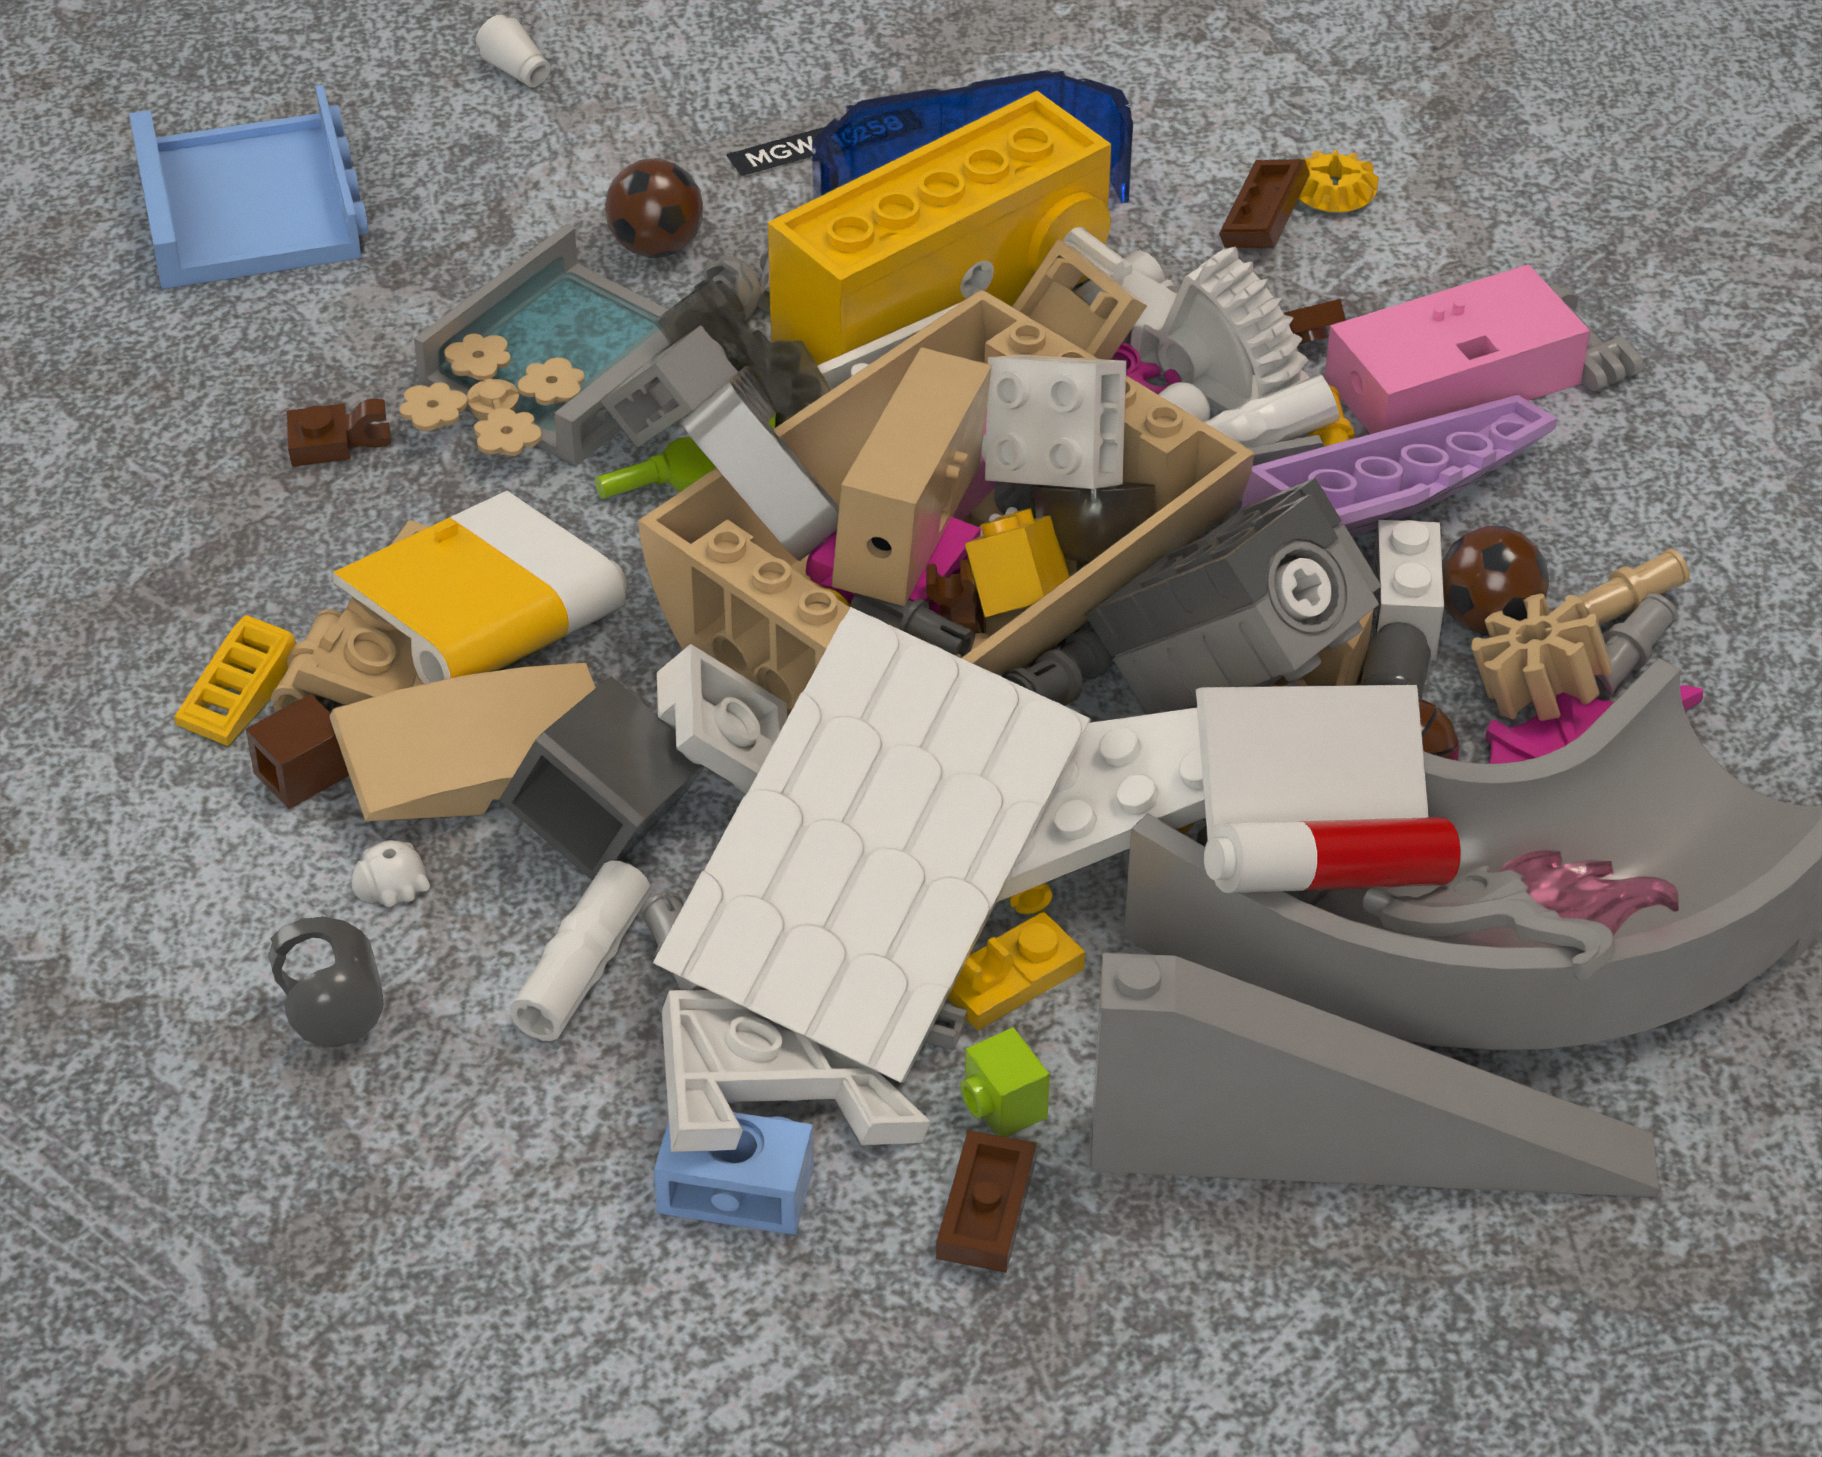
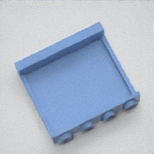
M324 85L315 86L319 109L317 114L156 137L151 110L129 113L161 289L361 258L359 236L368 234L366 212L363 201H360L355 169L352 168L348 140L344 136L339 105H328Z

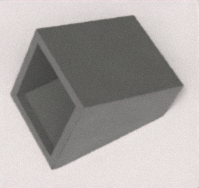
M610 676L535 739L499 801L593 881L604 863L622 861L690 789L705 766L691 762L682 752L676 749V731L658 718L648 708L641 696L632 690L626 689Z

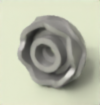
M723 255L719 257V261L711 262L705 266L703 282L698 289V298L707 294L723 302L724 328L740 325L753 314L760 300V284L756 274L747 263L739 258Z

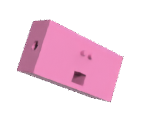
M1528 264L1330 325L1324 379L1330 386L1335 387L1339 391L1342 401L1368 432L1373 434L1514 395H1519L1529 401L1579 385L1582 380L1590 330Z

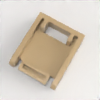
M1058 239L1012 307L1096 358L1111 360L1148 305L1076 248ZM1083 274L1107 292H1099L1092 304H1089L1072 290Z

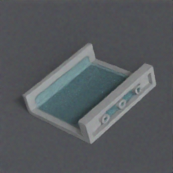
M566 224L414 338L419 383L427 387L434 383H446L449 385L450 391H461L467 396L472 386L483 381L468 377L467 375H455L452 372L451 363L445 359L446 347L452 343L463 342V338L469 334H479L483 338L497 335L506 339L508 344L507 352L510 354L511 363L505 368H498L497 374L492 379L508 381L516 386L517 389L518 381L526 376V367L533 363L544 365L547 360L557 357L569 360L572 364V369L576 368L584 372L585 381L580 385V393L568 402L551 405H540L536 402L535 397H525L519 393L518 406L515 413L528 412L534 416V425L541 429L542 439L536 446L576 467L622 430L621 426L601 401L642 366L700 325L722 348L725 347L723 302L704 294L680 314H676L578 264L575 228Z

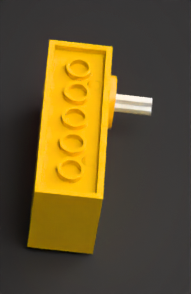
M1035 91L769 221L768 254L771 349L799 373H802L963 302L981 289L1012 307L1058 239L1076 248L1123 286V278L1131 274L1132 264L1106 246L1111 224L1108 209L1111 143L1039 91ZM1083 274L1076 285L1089 278Z

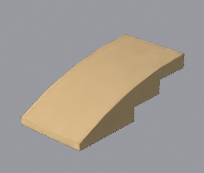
M586 663L520 667L465 675L396 690L334 708L329 718L365 821L484 815L492 800L500 799L535 739L596 687Z

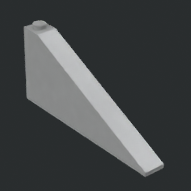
M1102 952L1092 1111L1091 1171L1657 1198L1659 1186L1653 1133L1178 956Z

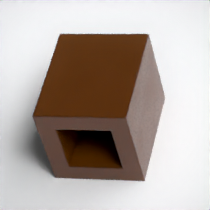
M311 694L246 728L253 773L288 809L350 776L329 718L331 712Z

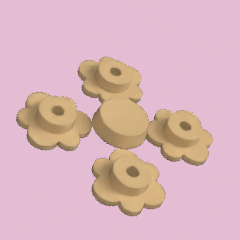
M469 334L463 338V342L452 343L446 347L445 359L451 363L452 372L455 375H467L468 377L483 381L472 386L467 396L461 391H450L449 385L441 382L434 383L430 387L423 385L410 387L404 393L405 403L400 406L399 410L401 417L412 420V424L416 429L431 431L445 425L457 423L459 412L463 411L468 404L473 416L481 420L474 425V432L478 437V449L485 454L498 453L507 456H517L522 453L524 447L535 446L542 439L541 429L534 425V416L531 413H515L518 406L519 393L525 397H535L536 402L540 405L568 402L581 392L580 385L585 381V376L582 370L572 369V364L569 360L557 357L547 360L544 365L541 363L528 365L526 367V376L518 381L517 389L516 386L508 381L492 379L497 374L498 368H505L511 363L510 354L507 352L508 344L506 339L497 335L483 338L479 334Z

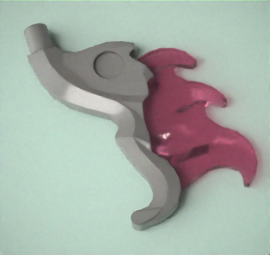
M1541 850L1515 857L1496 873H1491L1490 867L1486 865L1456 875L1449 884L1441 885L1432 892L1415 898L1408 895L1397 897L1381 888H1371L1364 896L1363 907L1365 911L1381 919L1383 928L1409 935L1424 937L1455 936L1496 927H1510L1517 932V937L1520 940L1575 947L1584 951L1572 959L1575 978L1587 980L1613 957L1615 952L1613 936L1629 916L1638 910L1655 905H1663L1676 912L1679 910L1680 900L1675 885L1665 879L1645 876L1620 880L1599 879L1614 875L1611 861L1587 860L1560 866L1562 864L1560 851Z

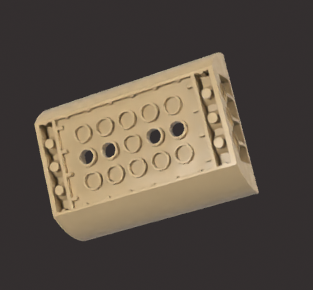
M981 289L774 428V430L839 506L842 482L921 347L988 364V357L1010 355L1098 358ZM1126 376L1123 484L1091 489L1090 503L1086 512L1075 522L1056 528L1069 578L1033 605L986 617V634L991 636L963 656L962 659L1001 677L1005 672L1015 667L1027 668L1037 660L1038 656L1051 650L1089 620L1085 616L1088 611L1167 552L1195 541L1224 519L1237 505L1246 489L1252 471L1255 452ZM715 468L638 520L645 564L661 609L682 650L692 644L787 703L788 718L801 692H804L833 635L847 615L850 607L838 600L831 591L822 589L807 579H810L805 572L809 554L801 561L795 559L722 473ZM1042 485L1039 489L1033 488V497L1035 498L1038 492L1042 493L1045 488H1052V486ZM994 489L963 520L964 522L980 527L981 524L989 522V517L992 514L1003 515L995 503Z

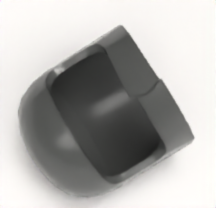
M322 916L300 919L283 926L270 938L272 944L268 955L275 982L287 995L284 1003L286 1017L290 1026L304 1040L319 1046L338 1047L351 1044L364 1037L377 1024L384 1006L382 986L371 942L360 929L346 921ZM310 938H319L329 942L335 956V963L332 966L317 970L300 981L289 977L282 970L286 954L296 944Z

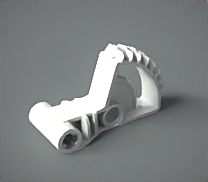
M1236 247L1222 249L1202 263L1196 270L1188 274L1184 278L1178 293L1173 282L1165 280L1161 266L1150 254L1137 250L1124 257L1126 261L1132 264V272L1123 278V286L1148 306L1122 343L1136 349L1139 353L1140 361L1156 363L1161 368V375L1164 376L1165 371L1168 369L1176 370L1182 382L1197 387L1207 397L1209 404L1222 412L1239 408L1252 399L1268 396L1310 378L1302 370L1308 359L1297 350V346L1302 338L1293 334L1289 327L1293 318L1283 314L1278 305L1281 298L1273 297L1266 287L1268 279L1260 280L1253 272V262L1243 263L1238 258ZM1092 280L1074 291L1089 304H1092L1099 292L1107 293Z

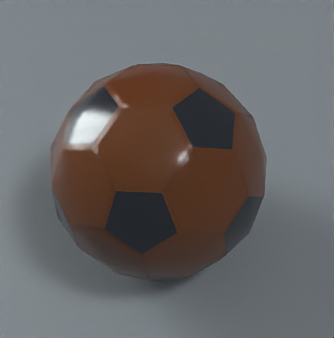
M660 158L639 160L624 168L610 184L605 196L607 226L617 242L632 253L647 258L672 255L681 251L695 238L702 224L703 201L701 190L691 174L675 163Z
M1485 526L1465 534L1451 545L1442 560L1444 606L1454 620L1464 628L1480 635H1489L1485 619L1492 613L1502 611L1503 615L1522 621L1527 619V611L1523 600L1531 595L1541 593L1544 594L1545 599L1547 597L1550 581L1545 558L1537 546L1523 533L1506 526Z

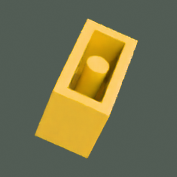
M1031 508L995 518L993 521L981 524L980 527L983 535L965 543L985 617L1033 605L1069 578L1053 515L1034 519Z

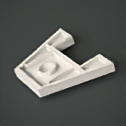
M669 990L662 1009V1027L671 1152L736 1150L743 1130L728 1103L747 1101L835 1099L861 1145L923 1143L931 1121L879 1072L710 990Z

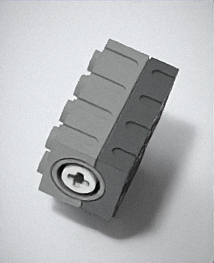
M1316 478L1243 507L1203 538L1167 552L1085 614L1110 656L1116 655L1113 659L1147 715L1197 708L1196 689L1202 687H1269L1282 678V676L1285 677L1287 682L1295 681L1314 670L1321 663L1317 653L1326 646L1329 649L1336 648L1348 642L1363 630L1359 620L1379 605L1373 592L1379 589L1381 584L1345 525H1339L1342 520Z

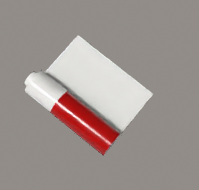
M1417 685L1202 687L1196 689L1208 837L1204 850V866L1208 876L1215 881L1216 886L1222 892L1253 893L1447 885L1454 880L1461 862L1459 835L1454 824L1447 818L1428 816Z

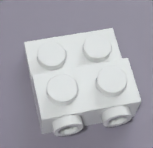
M692 644L687 646L657 672L658 718L676 731V749L682 752L691 762L699 765L702 764L732 782L740 791L748 793L787 720V703Z

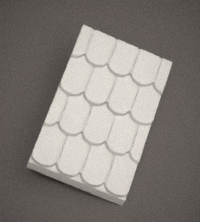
M850 607L847 615L833 635L804 692H801L748 793L740 802L705 870L698 877L653 963L900 1083H904L1091 719Z

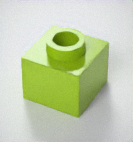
M1014 1027L965 1048V1079L960 1082V1090L966 1107L976 1119L983 1117L997 1136L1007 1137L1048 1118L1050 1074Z

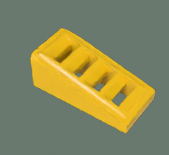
M244 615L229 632L175 714L176 726L229 746L269 702L274 689L288 670V655L293 646L296 645L293 634L254 617ZM244 668H246L248 670L253 671L254 673L251 674L243 670ZM228 687L230 689L240 692V695L225 689ZM213 704L229 712L224 716L208 708Z

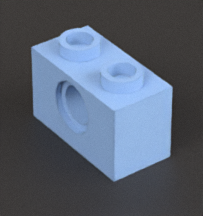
M733 1112L743 1130L736 1150L671 1152L668 1121L654 1168L658 1214L791 1235L797 1234L814 1169L813 1124L794 1122L779 1116L768 1118Z

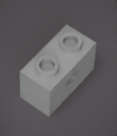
M700 325L642 366L601 402L638 448L696 409L738 372L727 359L721 345L712 339Z

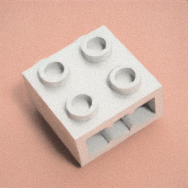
M1033 355L988 357V364L992 365L987 401L986 433L982 442V457L986 463L985 481L1087 489L1123 484L1126 361Z

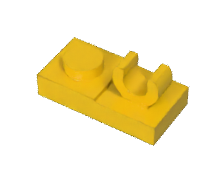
M1043 911L999 937L989 939L987 946L969 955L947 1000L953 1006L967 1010V1020L979 1031L1084 970L1085 951Z

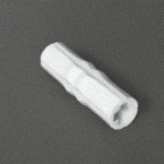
M1319 374L1268 396L1252 399L1239 408L1223 411L1212 419L1205 421V423L1249 448L1293 440L1339 421L1340 417L1331 389L1324 377Z
M609 861L603 864L574 910L562 920L558 933L546 944L540 962L509 1008L514 1024L521 1031L542 1041L558 1039L587 992L601 979L605 965L616 955L621 939L651 894L650 884L640 870L621 861Z

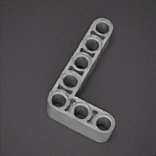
M745 366L682 421V424L699 448L778 541L795 559L801 561L837 531L839 506L768 423L781 407L780 403L754 371Z

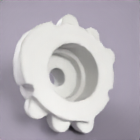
M385 841L365 850L363 860L357 862L351 878L353 892L358 898L371 904L379 902L380 905L385 907H392L396 903L403 901H413L416 894L425 892L430 888V883L426 878L425 867L419 854L414 850L411 843L401 841Z

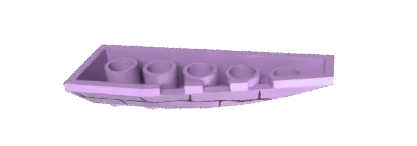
M1514 395L1252 466V471L1243 493L1241 509L1316 478L1342 520L1339 525L1344 524L1351 537L1377 529L1378 520H1400L1463 490L1506 464L1556 429L1557 418L1523 397Z

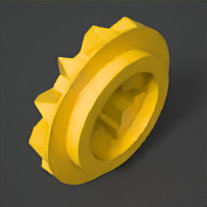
M1335 148L1332 154L1313 151L1310 158H1302L1305 159L1310 172V176L1298 198L1304 204L1327 212H1348L1366 206L1376 196L1379 177L1374 174L1373 163L1359 161L1357 153L1342 155ZM1330 177L1339 178L1338 185H1333V180Z

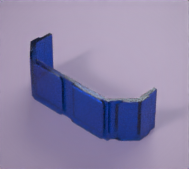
M1046 70L970 83L966 87L947 90L927 89L861 100L855 105L846 106L845 115L839 121L837 118H834L812 140L813 200L1024 96L1039 91L1111 143L1109 181L1120 202L1127 203L1129 202L1134 123L1131 108L1121 89L1091 79H1075L1066 76L1064 71L1051 72Z

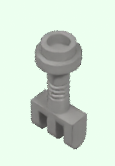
M1556 284L1550 285L1549 287L1582 321L1575 313L1578 305V299L1569 288H1560ZM1589 329L1590 335L1581 380L1588 389L1597 391L1606 387L1607 382L1614 384L1623 380L1625 374L1631 377L1643 371L1644 364L1641 356L1623 336L1603 343Z

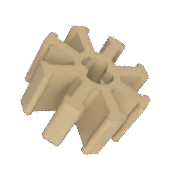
M1544 594L1531 595L1523 600L1527 611V619L1518 621L1503 615L1502 611L1493 612L1485 619L1490 638H1474L1472 640V651L1489 699L1496 700L1502 716L1509 719L1517 718V713L1533 700L1540 721L1555 719L1560 716L1556 695L1562 692L1579 698L1584 705L1590 703L1599 695L1594 676L1600 674L1609 676L1612 673V667L1596 614H1587L1582 598L1568 595L1565 597L1566 601L1550 613Z

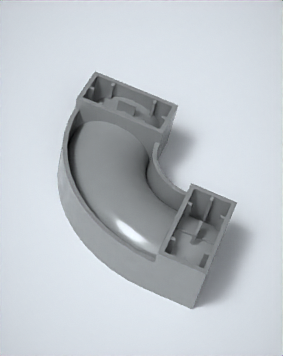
M1658 658L1582 735L1552 753L1519 762L1482 764L1451 760L1423 751L1428 816L1447 818L1454 824L1459 835L1461 862L1457 875L1485 865L1490 867L1491 873L1512 870L1524 876L1530 896L1538 904L1549 910L1556 911L1561 918L1591 920L1608 927L1613 934L1615 952L1613 957L1591 978L1587 980L1575 978L1572 959L1576 955L1583 953V950L1570 946L1520 940L1517 937V932L1510 927H1496L1442 937L1409 935L1383 928L1381 919L1368 913L1363 907L1364 896L1371 888L1332 889L1315 906L1302 902L1283 891L1253 893L1222 892L1205 870V847L1196 842L1198 833L1189 838L1149 813L1131 828L1124 937L1153 955L1178 956L1402 1040L1434 1046L1480 1050L1550 1049L1598 1043L1644 1032L1692 1015L1736 992L1770 968L1779 958L1792 965L1822 932V805L1800 806L1769 798L1744 785L1728 773L1705 749L1689 723L1680 692L1681 669ZM1295 681L1289 682L1286 686L1302 685L1298 684ZM1441 885L1385 887L1381 889L1397 897L1408 895L1415 898L1428 894Z

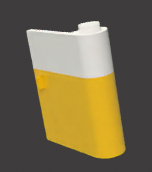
M509 491L500 493L333 572V583L411 638L413 664L423 684L465 675L498 671L619 610L625 603V592L627 589L625 574L616 562L609 560Z

